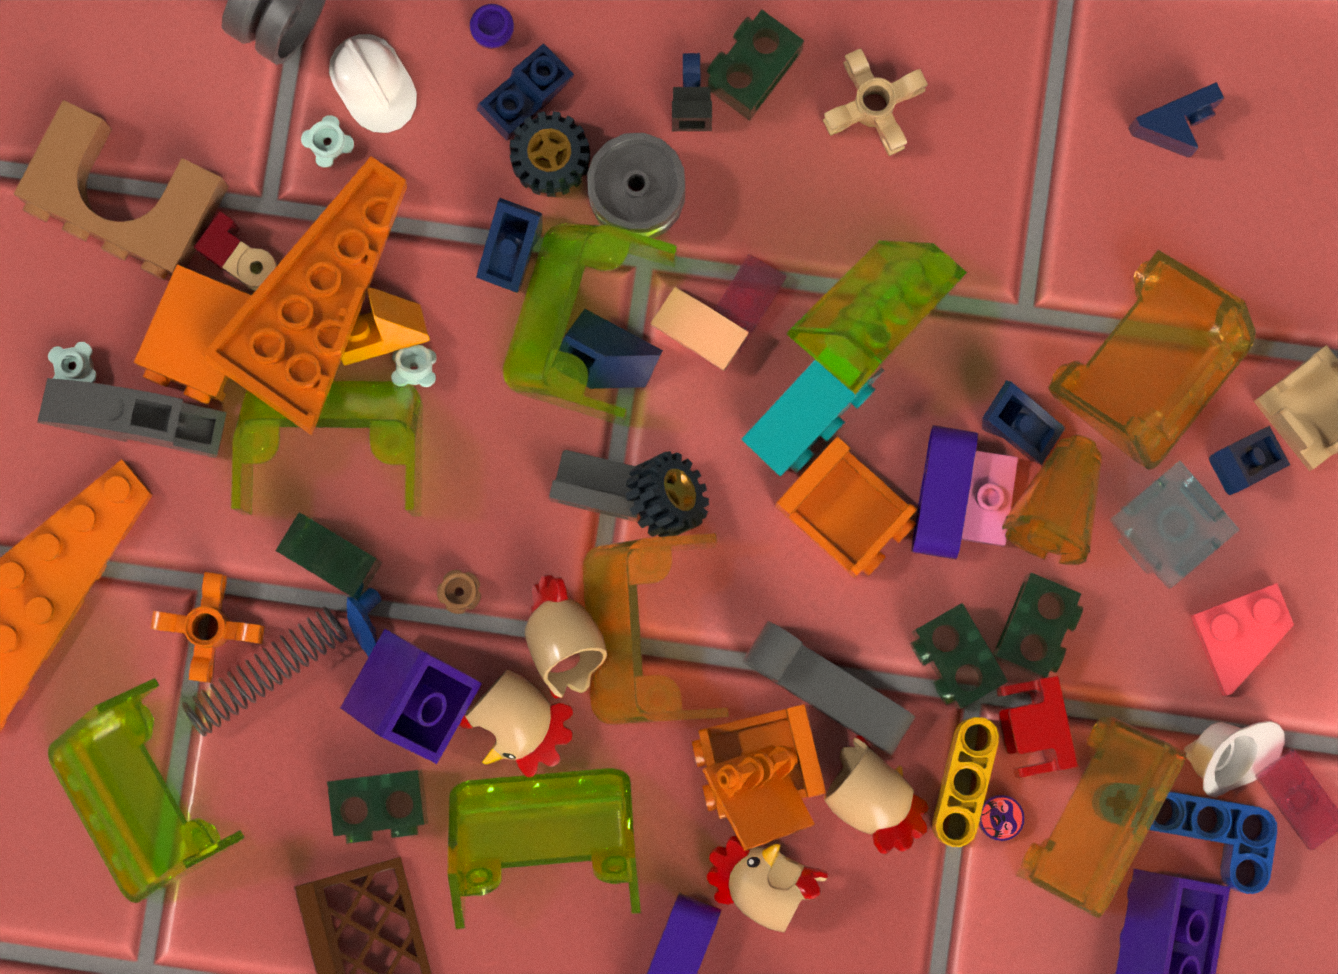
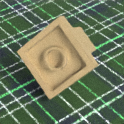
M1326 345L1253 401L1309 471L1315 469L1330 456L1338 453V359Z

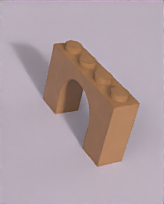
M63 100L14 192V195L25 203L22 210L44 222H47L50 216L64 222L62 230L86 242L90 235L104 242L101 249L118 259L126 261L128 255H131L143 261L141 269L165 281L168 274L172 276L176 265L187 268L196 251L194 246L207 230L229 186L222 177L181 158L159 202L147 214L124 222L111 221L96 215L88 200L87 181L89 173L112 129L102 118Z

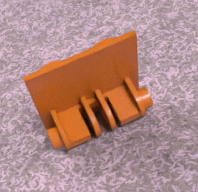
M771 745L702 770L744 851L815 825L789 776L794 765L798 763V755L793 748L786 746L774 748Z

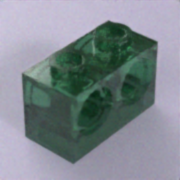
M762 9L754 20L750 17L745 18L733 36V39L737 41L728 54L721 51L706 71L710 75L708 87H711V93L749 121L801 55L804 45L802 38ZM767 37L777 44V49L772 53L764 54L757 51L753 44L759 38ZM734 72H743L750 77L751 83L745 88H734L728 83L727 78Z
M300 512L275 550L355 599H358L365 592L383 563Z
M1032 572L1025 575L991 658L1040 679L1047 678L1050 671L1057 673L1066 653V648L1060 646L1067 629L1072 632L1075 630L1083 612V606L1078 605L1081 593ZM1042 595H1051L1057 599L1060 610L1055 619H1046L1040 614L1038 601ZM1026 636H1034L1042 644V655L1037 661H1030L1021 653V642Z
M963 603L911 631L916 639L910 643L911 648L922 666L930 663L938 677L933 682V685L946 706L953 703L956 710L962 709L1008 682ZM937 627H948L955 634L956 642L951 651L943 652L934 646L932 636ZM963 665L972 667L978 674V684L972 691H964L956 683V672Z
M422 770L327 782L333 836L345 835L346 844L372 841V831L387 829L391 830V838L418 835V826L429 824ZM398 791L406 792L413 801L411 813L404 818L394 815L390 809V799ZM353 797L361 798L368 808L367 816L361 823L351 822L345 814L346 803Z

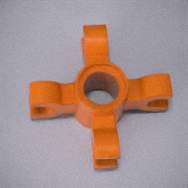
M204 573L201 606L193 609L188 615L153 611L150 629L185 634L187 639L195 645L190 664L189 680L212 683L215 650L223 646L228 640L263 644L265 626L232 622L227 614L221 611L227 586V576L223 574ZM213 615L218 622V632L212 639L203 640L198 633L199 622L204 617Z

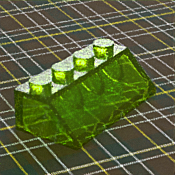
M879 240L790 328L787 335L856 395L944 302L967 272L934 243Z

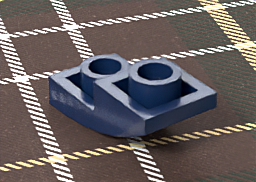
M543 43L512 69L511 75L506 81L478 103L477 111L508 141L514 136V131L518 126L520 128L523 127L526 118L530 116L533 119L573 78L574 73Z

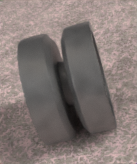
M228 0L222 16L221 27L226 34L242 44L255 40V49L260 55L276 65L283 64L304 43L317 22L326 0Z
M625 133L607 141L593 156L587 173L590 207L598 223L611 235L627 241H648L666 233L679 219L685 203V172L676 151L665 141L646 133ZM639 183L644 184V188L641 191L637 192L632 191L628 187L631 186L635 188L639 185Z

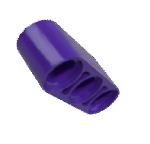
M937 425L932 426L915 521L917 524L914 527L912 552L957 559L962 540L976 454L977 432Z
M679 892L647 974H697L722 909Z

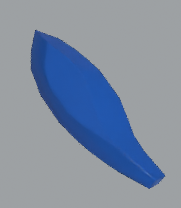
M368 588L357 599L347 597L346 604L349 626L357 642L368 657L378 641L376 629L371 623L368 613L382 600L380 594L373 588Z

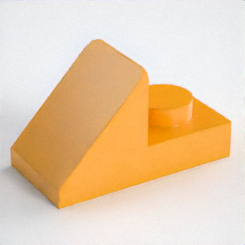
M367 288L372 312L357 317L341 360L345 366L430 341L421 305L375 288Z

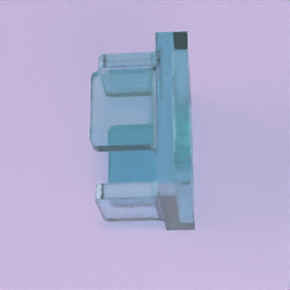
M1181 461L1175 463L1164 474L1148 484L1122 506L1118 513L1109 519L1122 535L1118 539L1119 543L1145 573H1155L1168 589L1176 585L1240 530Z

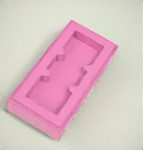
M976 451L962 540L1005 546L1018 457Z

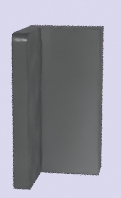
M564 450L556 480L552 482L549 499L554 503L638 522L639 514L632 515L629 509L635 506L634 502L627 501L626 493L632 491V489L626 487V480L631 478L629 473L636 466Z

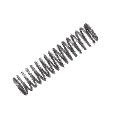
M323 606L326 616L339 633L340 638L318 612H315L332 644L320 633L310 618H307L323 650L312 640L302 625L298 624L314 656L304 647L293 631L289 630L306 663L295 653L285 638L280 635V639L291 654L297 669L282 654L275 642H271L285 665L288 675L274 661L267 649H262L273 665L280 681L271 674L258 655L254 654L271 687L262 680L250 662L245 660L246 665L255 676L262 693L248 680L242 669L236 666V669L249 687L253 699L240 687L231 672H227V675L237 687L245 706L231 693L223 679H218L231 698L236 712L223 700L213 684H210V688L220 700L227 717L214 706L204 690H201V694L213 709L218 723L205 712L198 699L192 696L194 703L203 713L209 729L202 724L187 702H182V708L195 729L202 736H207V732L212 733V724L216 727H221L220 717L230 721L229 711L238 715V705L247 709L248 703L246 698L256 703L255 692L259 696L265 697L263 685L268 690L274 691L273 681L279 685L283 684L281 674L291 679L292 673L290 668L300 673L298 661L306 667H309L307 655L311 659L318 661L315 648L324 655L327 653L324 642L330 648L335 649L332 635L336 640L344 643V640H347V635L330 610Z

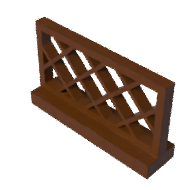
M401 857L294 886L316 974H346L342 959L353 964L349 974H355L358 968L369 974H379L361 964L374 940L398 952L386 974L393 973L403 955L419 964L421 974H431ZM394 869L398 888L389 903L366 891L375 873ZM367 876L362 887L350 882V880ZM343 883L358 892L345 916L328 907L323 888ZM363 895L386 908L373 932L350 920ZM400 895L405 912L394 907ZM391 911L405 918L410 929L401 947L377 935ZM330 914L342 920L336 932L334 931ZM346 924L370 936L357 960L352 959L339 950L337 939ZM411 940L413 941L416 956L405 951Z

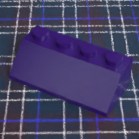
M1134 869L1132 882L1127 892L1128 905L1124 927L1120 933V951L1115 974H1216L1230 887Z

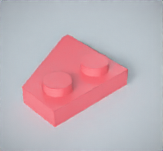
M1278 583L1191 615L1222 696L1233 694L1294 626Z

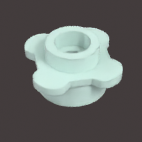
M332 115L323 117L322 121L313 125L310 130L304 131L301 136L303 146L313 151L316 155L317 165L322 168L331 167L335 158L342 153H350L354 148L353 138L343 133L339 127L340 122L338 118ZM330 138L332 140L331 144L325 145L323 143L324 139Z
M78 342L75 347L63 349L59 346L52 348L48 354V359L53 363L55 371L52 379L93 383L96 380L97 373L90 358L93 353L91 346L85 342ZM75 362L76 368L70 370L69 363Z
M417 344L393 353L392 359L396 363V370L392 373L391 379L395 385L403 387L407 384H420L422 387H429L435 383L436 375L432 372V365L436 362L437 356L433 350ZM410 367H418L415 370L410 369Z

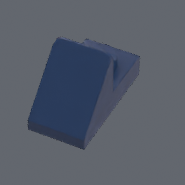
M1217 82L1136 117L1128 129L1133 137L1182 156L1191 157L1197 151L1198 145L1187 121H1189L1191 126H1195L1215 116L1216 114L1213 109L1220 104L1224 96Z
M500 198L497 202L476 278L518 293L523 284L532 250L542 235V213Z
M1008 380L1005 381L982 417V429L985 432L1004 438L1030 461L1040 465L1044 463L1065 430L1061 423L1013 382Z
M1270 425L1215 452L1209 457V461L1228 495L1237 493L1290 465Z

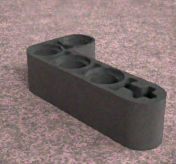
M767 621L743 659V662L855 734L862 736L874 746L893 755L914 721L915 716L802 644V641L786 630Z

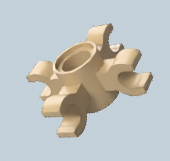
M861 48L845 55L846 61L843 64L849 77L855 84L857 95L854 101L824 113L825 118L823 122L829 135L837 134L849 126L860 122L868 127H876L888 156L904 150L907 140L892 113L895 104L916 97L926 91L924 87L928 84L921 69L915 70L890 83L886 79L873 76ZM870 94L880 95L886 101L887 107L881 111H872L865 106L863 98Z

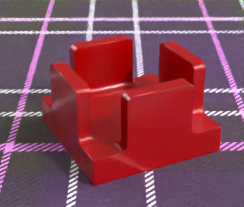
M1059 676L996 688L998 697L1030 691L1031 695L1030 704L998 712L1004 745L1008 754H1027L1043 751L1045 762L1013 768L1016 778L1078 767Z

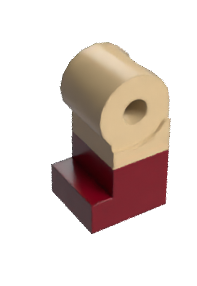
M219 212L194 248L200 255L240 283L256 291L278 263L269 252L263 249H252L236 238L235 235L240 228L235 221Z

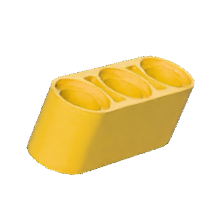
M972 717L965 719L957 725L953 734L932 819L934 836L941 843L951 847H962L969 844L974 839L978 829L999 744L998 730L986 718ZM972 725L983 727L987 733L986 745L978 751L970 749L965 742V733ZM967 768L975 774L977 780L976 787L971 793L962 795L955 789L954 777L957 772ZM952 813L960 814L966 823L964 833L956 839L948 838L943 831L944 819Z

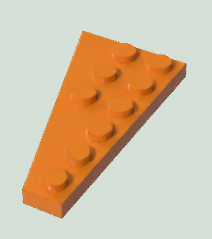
M123 459L0 557V732L7 723L6 719L18 700H21L30 687L29 683L44 660L48 659L85 601L83 599L92 585L103 574L107 567V562L121 540L126 538L153 496Z

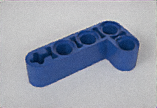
M1108 783L1096 792L1093 799L1094 810L1103 821L1111 824L1224 843L1220 874L1226 886L1237 892L1256 894L1263 891L1268 885L1277 838V822L1268 810L1255 806L1121 783ZM1118 791H1120L1119 797L1121 800L1139 803L1138 812L1120 809L1115 817V809L1108 807V799L1116 798ZM1163 798L1170 803L1172 815L1166 823L1158 824L1152 816V808L1158 800ZM1208 806L1214 810L1217 822L1212 830L1204 832L1197 823V817L1199 812ZM1253 814L1261 822V832L1255 839L1249 840L1243 833L1242 825L1244 820ZM1249 860L1253 864L1255 874L1250 883L1242 885L1236 878V868L1240 862Z

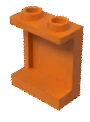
M176 265L133 362L145 370L142 377L165 388L168 387L170 381L186 387L183 395L206 405L209 404L211 398L223 402L226 396L223 389L228 376L204 359L203 352L252 295Z
M837 436L776 502L775 507L853 578L861 571L869 576L886 558L880 551L891 538L899 543L917 524L910 518L917 508L911 503L908 505L852 455L849 452L850 447Z
M805 704L698 730L700 739L691 741L697 767H709L771 745L774 748L779 746L793 748L797 752L798 763L794 765L789 776L800 797L809 798L826 794ZM710 784L702 785L708 812L717 810L719 819L727 818Z

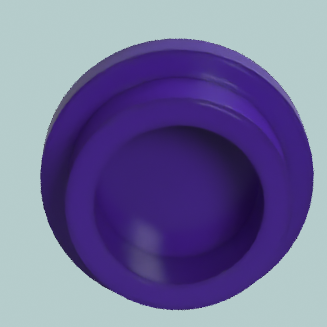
M497 4L481 6L474 12L470 20L472 37L479 45L485 48H499L505 45L511 39L514 32V22L511 14L506 8Z

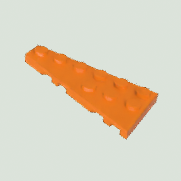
M372 156L369 157L203 352L204 359L311 436L313 435L367 294V288L370 286L407 189L406 179Z

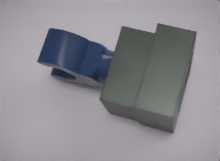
M683 53V87H673L672 132L712 131L711 87H700V53Z

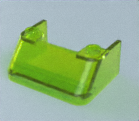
M560 223L551 227L544 236L503 365V377L507 386L517 394L625 426L628 419L627 410L584 396L588 383V371L585 364L578 357L559 351L585 266L599 271H612L619 268L625 262L628 254L675 268L677 246L610 225Z
M333 381L316 427L370 428V448L374 456L387 465H406L405 510L411 516H421L423 402L420 394L410 384L401 387L395 385L392 381ZM248 390L244 395L237 420L232 452L231 509L242 515H252L253 464L266 463L276 455L280 445V427H299Z
M155 678L95 705L53 741L48 748L49 762L119 890L132 903H139L214 860L245 838L241 830L220 840L217 829L211 823L201 818L186 821L144 746L152 737L154 718L150 710L141 701L159 687Z
M615 768L535 774L533 777L523 775L464 781L451 790L449 795L447 875L456 929L465 928L466 896H482L494 891L501 884L502 868L592 861L593 874L600 881L610 884L629 883L632 914L641 913L631 781L628 774Z

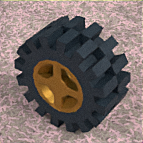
M545 111L537 113L538 117L535 119H531L529 116L524 120L522 128L519 126L516 128L514 140L510 141V159L516 177L518 176L520 183L525 188H531L532 192L537 195L543 192L547 193L548 197H555L557 192H562L563 195L569 193V188L574 185L577 188L582 183V176H586L589 170L590 149L588 138L585 137L583 128L580 125L577 126L574 119L567 115L566 118L561 117L560 112L553 111L552 115H545Z
M671 451L664 452L637 465L629 473L631 478L626 480V487L632 489V491L626 493L627 501H633L635 505L629 508L632 515L638 513L641 517L637 522L641 528L649 526L647 533L652 537L658 535V538L661 540L671 539L700 526L703 523L702 519L706 518L708 514L704 507L709 505V498L702 496V493L707 491L705 483L699 484L697 480L701 477L698 469L692 472L690 468L693 463L688 458L682 461V454L677 452L671 454Z

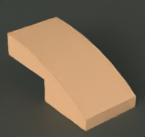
M674 287L650 323L682 346L691 349L723 371H725L749 335V332L676 287Z

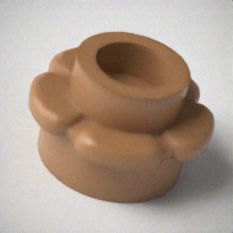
M452 570L444 575V581L437 588V597L439 602L446 605V609L449 612L463 614L466 609L472 610L479 604L481 599V593L478 590L480 582L474 574L470 572L462 573L461 570ZM457 588H462L464 590L462 596H457L455 594V590Z

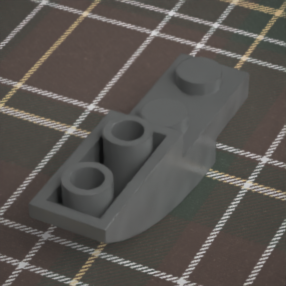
M47 378L37 423L127 442L129 439L217 458L227 412L182 403L183 399L105 384Z

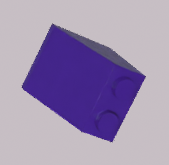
M384 629L340 709L380 737L437 764L482 683L413 643Z

